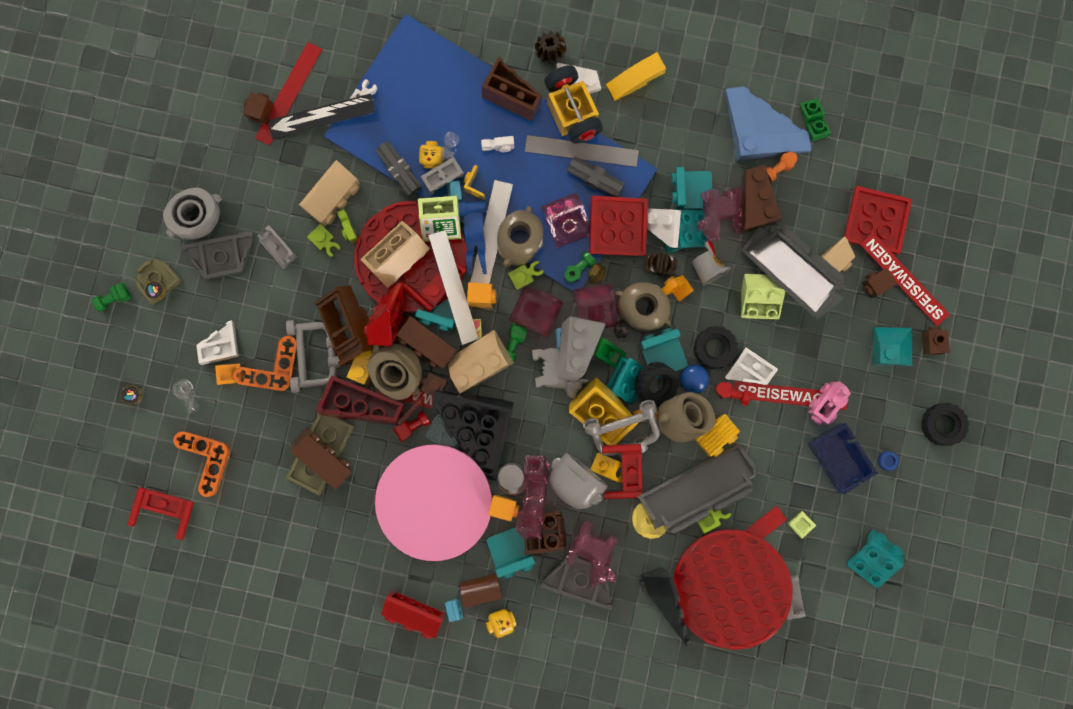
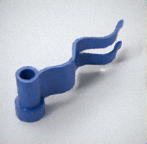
M459 201V214L464 216L468 275H472L475 246L478 249L482 272L487 274L486 246L483 230V212H487L486 201Z

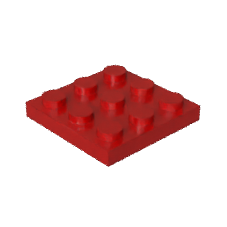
M856 186L853 192L844 236L849 243L861 246L860 243L873 232L893 254L899 255L902 249L912 199Z
M591 196L589 253L646 256L648 199Z

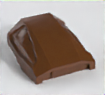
M561 511L520 515L525 542L524 555L566 550L565 525Z

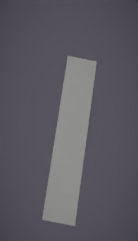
M527 135L525 152L568 158L577 157L583 160L637 167L639 150L588 143L575 144L572 141Z

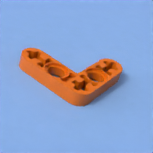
M284 336L279 340L273 372L240 367L232 374L234 382L239 385L264 389L286 390L290 386L297 347L296 340L291 336ZM287 339L292 344V347H288L287 353H291V357L280 355V352H285V346L282 343L286 342ZM281 358H287L289 361V366L286 369H282L279 366ZM241 370H243L245 375H251V371L254 372L252 384L249 383L251 379H243L241 382L240 378L237 377V373H241ZM260 373L267 377V381L263 385L258 384L256 381V377ZM270 375H274L272 379L275 380L283 377V381H286V384L279 388V384L271 383L272 387H269L271 382Z
M178 432L173 440L177 448L208 457L198 490L204 497L214 496L218 492L229 458V446L224 442L190 432ZM184 436H185V439L190 440V441H193V442H192V444L183 443V445H182V441H180V437H184ZM200 440H204L207 444L204 451H200L197 448ZM222 446L224 454L219 455L216 449ZM213 458H218V460H222V462L212 460ZM212 464H216L219 467V472L216 475L210 473V466ZM207 477L216 478V481H211L210 483L211 479H207ZM210 483V487L213 489L207 493V489L204 486Z

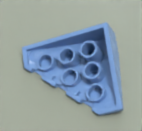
M746 87L725 89L737 162L777 157L788 152H794L795 154L811 152L809 133L803 128L801 130L792 123V120L782 113L776 112L771 108V105L761 98L758 99L751 94L750 90Z

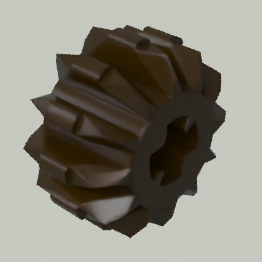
M552 31L549 34L543 32V37H537V43H535L536 56L541 58L543 63L547 60L549 64L554 60L558 63L559 58H564V52L567 50L565 39L560 37L558 32L554 35Z
M656 252L649 253L644 264L645 271L660 277L674 276L677 270V259L672 255Z

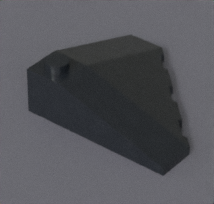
M436 390L432 411L435 415H440L445 423L443 427L451 438L455 437L460 445L458 447L459 451L470 456L485 473L487 479L496 481L514 402L492 397Z
M663 567L641 574L642 580H639L642 591L647 592L684 644L690 646L689 638L687 639L686 634H688L686 624L682 620L684 618L682 607L678 604L680 601L679 594L672 575Z

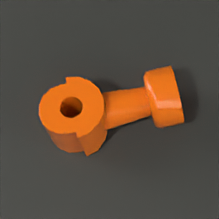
M794 152L784 153L774 167L766 168L770 183L777 179L779 172L789 171L795 166L794 164L798 158Z

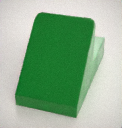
M600 337L593 353V358L616 369L621 357L625 358L627 353L607 339Z

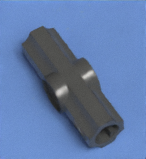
M389 141L378 146L375 151L387 166L386 168L394 180L399 182L409 197L417 194L422 189V186L412 174L411 168L403 157L398 155Z
M577 157L572 159L567 169L568 173L583 180L587 186L595 190L600 189L613 197L619 196L625 184L609 175L604 168L598 165L592 166Z

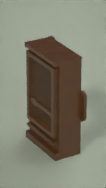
M351 285L336 287L314 303L315 306L317 305L330 341L340 360L338 362L339 366L352 364L354 358L360 354L374 351V345H368V338L364 335L365 325L369 323L368 315L364 307H359ZM335 300H338L347 325L343 328L334 305ZM349 328L352 337L347 340L344 331Z

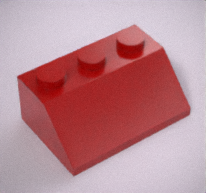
M397 283L380 299L378 305L374 307V313L370 315L369 323L365 325L364 335L368 338V345L392 346L404 318L402 283Z
M391 591L386 597L381 615L385 617L384 620L393 624L398 622L403 624L402 627L409 631L417 630L421 632V636L431 639L432 637L436 638L446 613L396 591Z

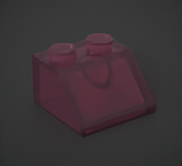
M577 193L541 206L545 222L556 248L589 236L590 226L583 203Z
M612 284L574 289L577 318L605 323L604 328L617 326L616 299Z
M525 286L509 320L532 332L548 337L564 302L550 293Z

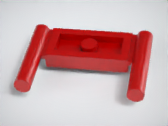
M454 259L461 278L467 272V269ZM440 271L421 291V294L406 282L402 285V289L429 313L446 295Z
M641 444L602 446V453H621L623 491L604 492V499L638 498V496L643 494Z
M138 487L127 525L135 527L140 508L181 519L175 538L183 540L194 501Z

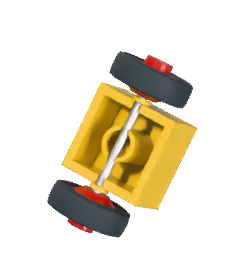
M567 65L551 72L544 82L548 91L552 92L548 94L547 105L561 135L568 134L572 143L577 144L588 141L602 131L603 126L584 81L575 83L579 78L578 72L574 66Z

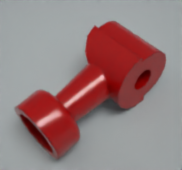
M729 382L717 384L714 390L721 399L728 397L739 399L740 404L748 406L752 396L751 391L744 390V392H740L732 388Z
M424 411L417 414V419L410 423L405 421L393 429L400 442L410 438L412 432L421 425L426 427L431 424Z

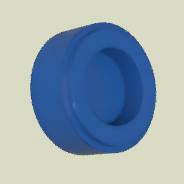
M885 451L879 455L878 464L883 470L891 471L898 467L899 457L894 452Z

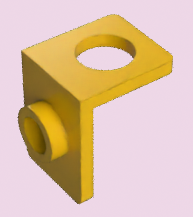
M474 165L471 173L468 172L465 176L464 191L484 201L485 194L471 188L478 173V166Z
M597 453L591 470L622 483V471L616 477L618 468L621 467L622 469V463Z

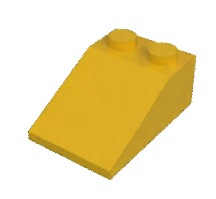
M597 377L569 404V413L582 424L588 419L595 418L600 426L633 416L616 395ZM638 422L600 434L601 440L607 445H616Z

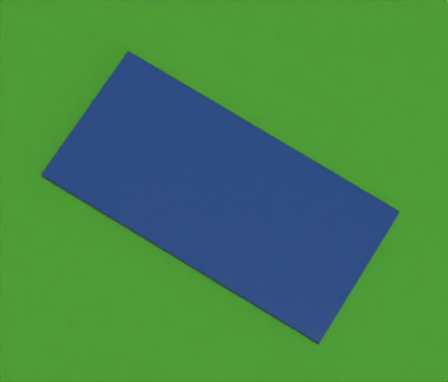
M405 14L356 87V89L361 91L363 89L362 83L366 79L369 81L367 89H371L374 84L377 85V92L372 95L375 112L332 123L324 137L395 181L387 170V166L375 151L382 143L389 141L398 155L403 157L409 165L412 174L421 184L422 189L415 194L420 198L448 196L447 184L435 190V194L431 195L421 178L422 175L432 170L431 168H423V165L419 163V148L421 145H426V141H436L438 146L444 148L443 163L454 157L462 169L464 176L462 178L459 176L452 181H460L463 201H483L464 191L465 176L468 172L471 173L474 165L478 166V173L471 188L485 194L484 201H486L487 210L494 181L513 184L505 218L514 211L526 210L527 206L533 208V213L541 220L544 231L543 246L531 261L526 264L530 266L533 262L539 261L540 263L535 265L537 271L544 269V275L574 294L579 295L589 279L590 269L599 263L603 255L591 254L596 262L592 266L587 265L581 272L579 281L573 284H568L564 280L566 268L572 265L575 266L582 260L581 255L585 251L589 252L591 196H613L600 189L595 190L587 186L583 180L568 173L567 169L573 158L525 152L527 135L571 141L568 134L561 135L547 105V100L542 98L541 106L533 121H530L482 98V86L493 67ZM601 133L588 141L582 142L624 148ZM513 136L514 149H511L509 152H500L499 150L496 151V149L482 151L481 140H494V138ZM640 157L637 160V167L583 160L592 166L598 165L604 168L609 175L624 182L625 184L618 197L640 198L658 168ZM483 212V227L487 212ZM460 216V223L464 224V216ZM518 230L512 234L511 239L517 244H523L529 239V235L525 231Z

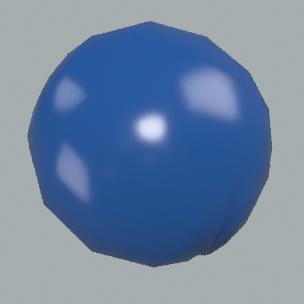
M699 364L688 365L681 373L680 384L687 392L701 393L709 384V373L705 367Z

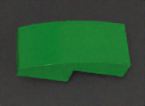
M815 98L800 103L802 117L812 142L829 137L831 131L824 118L825 112L819 99Z

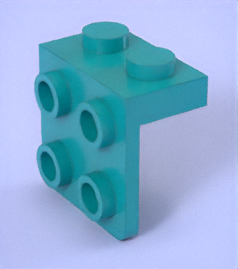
M676 167L674 173L671 174V184L674 185L672 203H675V210L712 208V173L710 171L684 172V167Z
M681 210L678 248L670 247L666 244L667 252H675L683 248H706L705 242L709 241V235L707 233L706 215L703 210Z
M448 299L434 307L430 313L427 310L417 309L415 315L420 324L426 326L433 324L437 326V329L446 332L448 330L454 331L456 325Z
M671 327L662 330V334L656 337L654 334L643 337L644 341L639 345L647 365L652 362H663L675 371L688 366L678 339L681 336L678 329L673 330Z
M522 526L514 527L487 538V544L496 566L495 571L498 578L503 576V579L514 576L515 571L521 569L522 572L533 568L532 565L535 564L533 554L524 555L525 542Z
M873 529L868 533L867 544L848 561V567L875 588H879L904 566L905 553L898 545H893L889 542L884 534L878 533Z

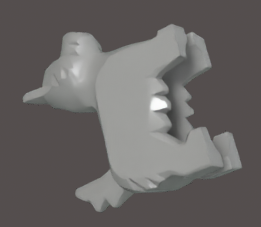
M560 349L532 350L534 361H538L540 358L544 360V366L542 367L543 376L535 378L537 388L546 386L563 389L567 397L575 399L577 392L582 389L583 383L589 382L584 378H580L576 382L558 378Z

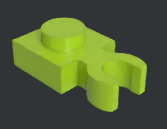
M344 209L338 211V216L344 228L341 232L345 240L349 239L352 244L356 243L358 237L347 212Z
M321 224L307 236L321 251L326 247L327 254L332 258L335 257L331 253L332 248H337L339 251L342 250L337 243H332L335 239L334 236Z
M539 261L533 262L530 268L524 264L508 273L517 290L535 281L532 275L539 276L544 273V269L539 272L535 270V265L539 264Z
M711 509L709 516L697 522L704 535L721 526L719 520L729 519L731 513L723 515L721 510L714 512Z

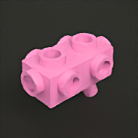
M839 381L825 383L820 389L822 393L818 399L814 398L810 402L809 407L811 409L808 413L812 415L810 419L819 425L821 423H832L837 418L838 414L836 413L839 409L848 403V397L851 393ZM821 408H823V413H822V414L819 413V410H820Z

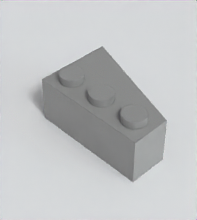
M571 316L561 325L559 379L576 382L585 375L605 323Z

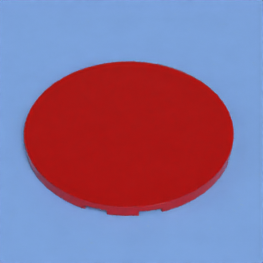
M403 201L385 207L367 221L356 241L354 265L357 277L367 294L377 303L397 283H402L403 285L406 282L421 294V291L439 272L430 241L425 242L430 248L426 254L418 259L408 271L398 278L396 283L388 288L361 261V258L401 221L407 224L422 239L418 201ZM461 231V239L449 240L454 259L467 269V246ZM465 274L460 278L461 283L463 281ZM403 290L404 313H416L417 309L426 311L425 308ZM447 294L435 307L442 304L448 299Z
M734 529L708 533L697 539L686 549L676 566L673 580L680 598L678 604L682 607L684 615L682 620L691 632L710 645L730 650L755 647L775 635L787 619L793 594L792 580L788 567L777 550L755 534Z

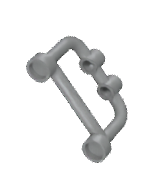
M295 320L286 321L287 335H296L299 377H292L290 379L291 392H301V388L327 386L331 375L337 377V368L341 366L338 364L340 360L336 356V351L333 348L324 323L296 324ZM323 329L327 334L326 344L330 373L327 378L307 380L303 331Z
M652 400L642 402L639 406L641 410L639 414L600 426L597 419L591 418L584 422L583 427L585 432L592 436L600 454L604 456L618 455L622 459L621 453H602V446L604 445L600 434L648 419L653 432L652 435L645 438L640 436L635 438L633 442L627 443L641 444V453L647 451V445L654 443L660 436V428L655 417L657 411L655 402ZM621 442V443H618L617 445H627V444L624 443V442Z

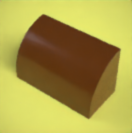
M497 573L460 582V593L464 608L503 598Z

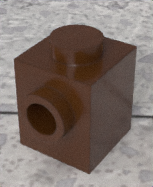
M250 92L249 98L244 103L243 114L249 120L266 125L274 104L267 95L260 92L258 94Z
M887 268L878 273L874 270L866 275L867 280L862 282L864 292L871 296L872 299L897 284Z
M929 327L928 331L922 332L923 355L950 353L948 330H941V327Z
M429 373L428 376L424 375L420 386H422L421 391L435 396L436 390H445L448 381Z

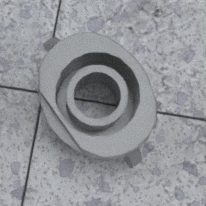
M189 188L176 194L169 201L163 213L164 223L168 228L166 231L169 238L177 236L184 240H193L208 235L218 223L220 217L218 203L222 198L218 194L211 195L202 188ZM192 210H200L199 217L196 220L187 221L188 214Z
M565 453L561 459L555 458L553 460L550 485L560 499L576 509L589 508L602 501V494L608 485L596 473L570 453Z

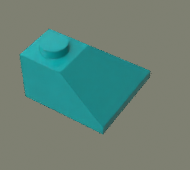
M873 327V365L912 366V328Z

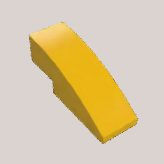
M658 52L615 77L606 84V87L613 100L617 101L646 86L649 81L665 74L666 67Z

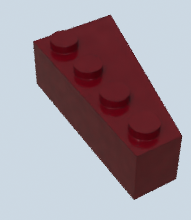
M331 375L316 412L322 416L398 425L405 406L401 402Z

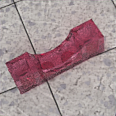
M526 455L523 473L525 479V499L521 511L518 512L516 532L521 538L541 539L550 466L545 456Z

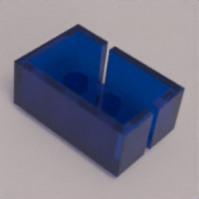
M839 423L807 443L837 492L846 494L859 486V482L864 483L878 474L859 442L851 441L848 443L847 440H853L856 437L847 423Z

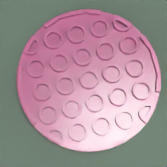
M429 444L404 452L386 468L377 486L375 510L383 533L397 549L420 560H448L468 551L484 534L491 517L488 514L492 503V493L485 473L470 456L450 446Z

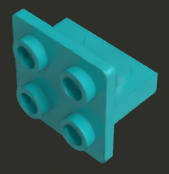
M621 357L607 387L616 397L633 405L639 397L635 391L636 377H638L643 366L634 359Z

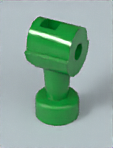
M585 251L581 255L582 260L575 266L572 265L566 268L564 280L568 284L578 282L581 272L586 266H592L596 262L589 252Z
M125 283L113 285L109 288L110 293L104 297L96 296L92 298L91 301L94 308L101 312L106 309V304L114 301L126 302L129 300L131 295Z
M512 323L509 329L510 340L507 347V352L513 361H515L517 356L514 351L518 343H523L528 330L515 323Z

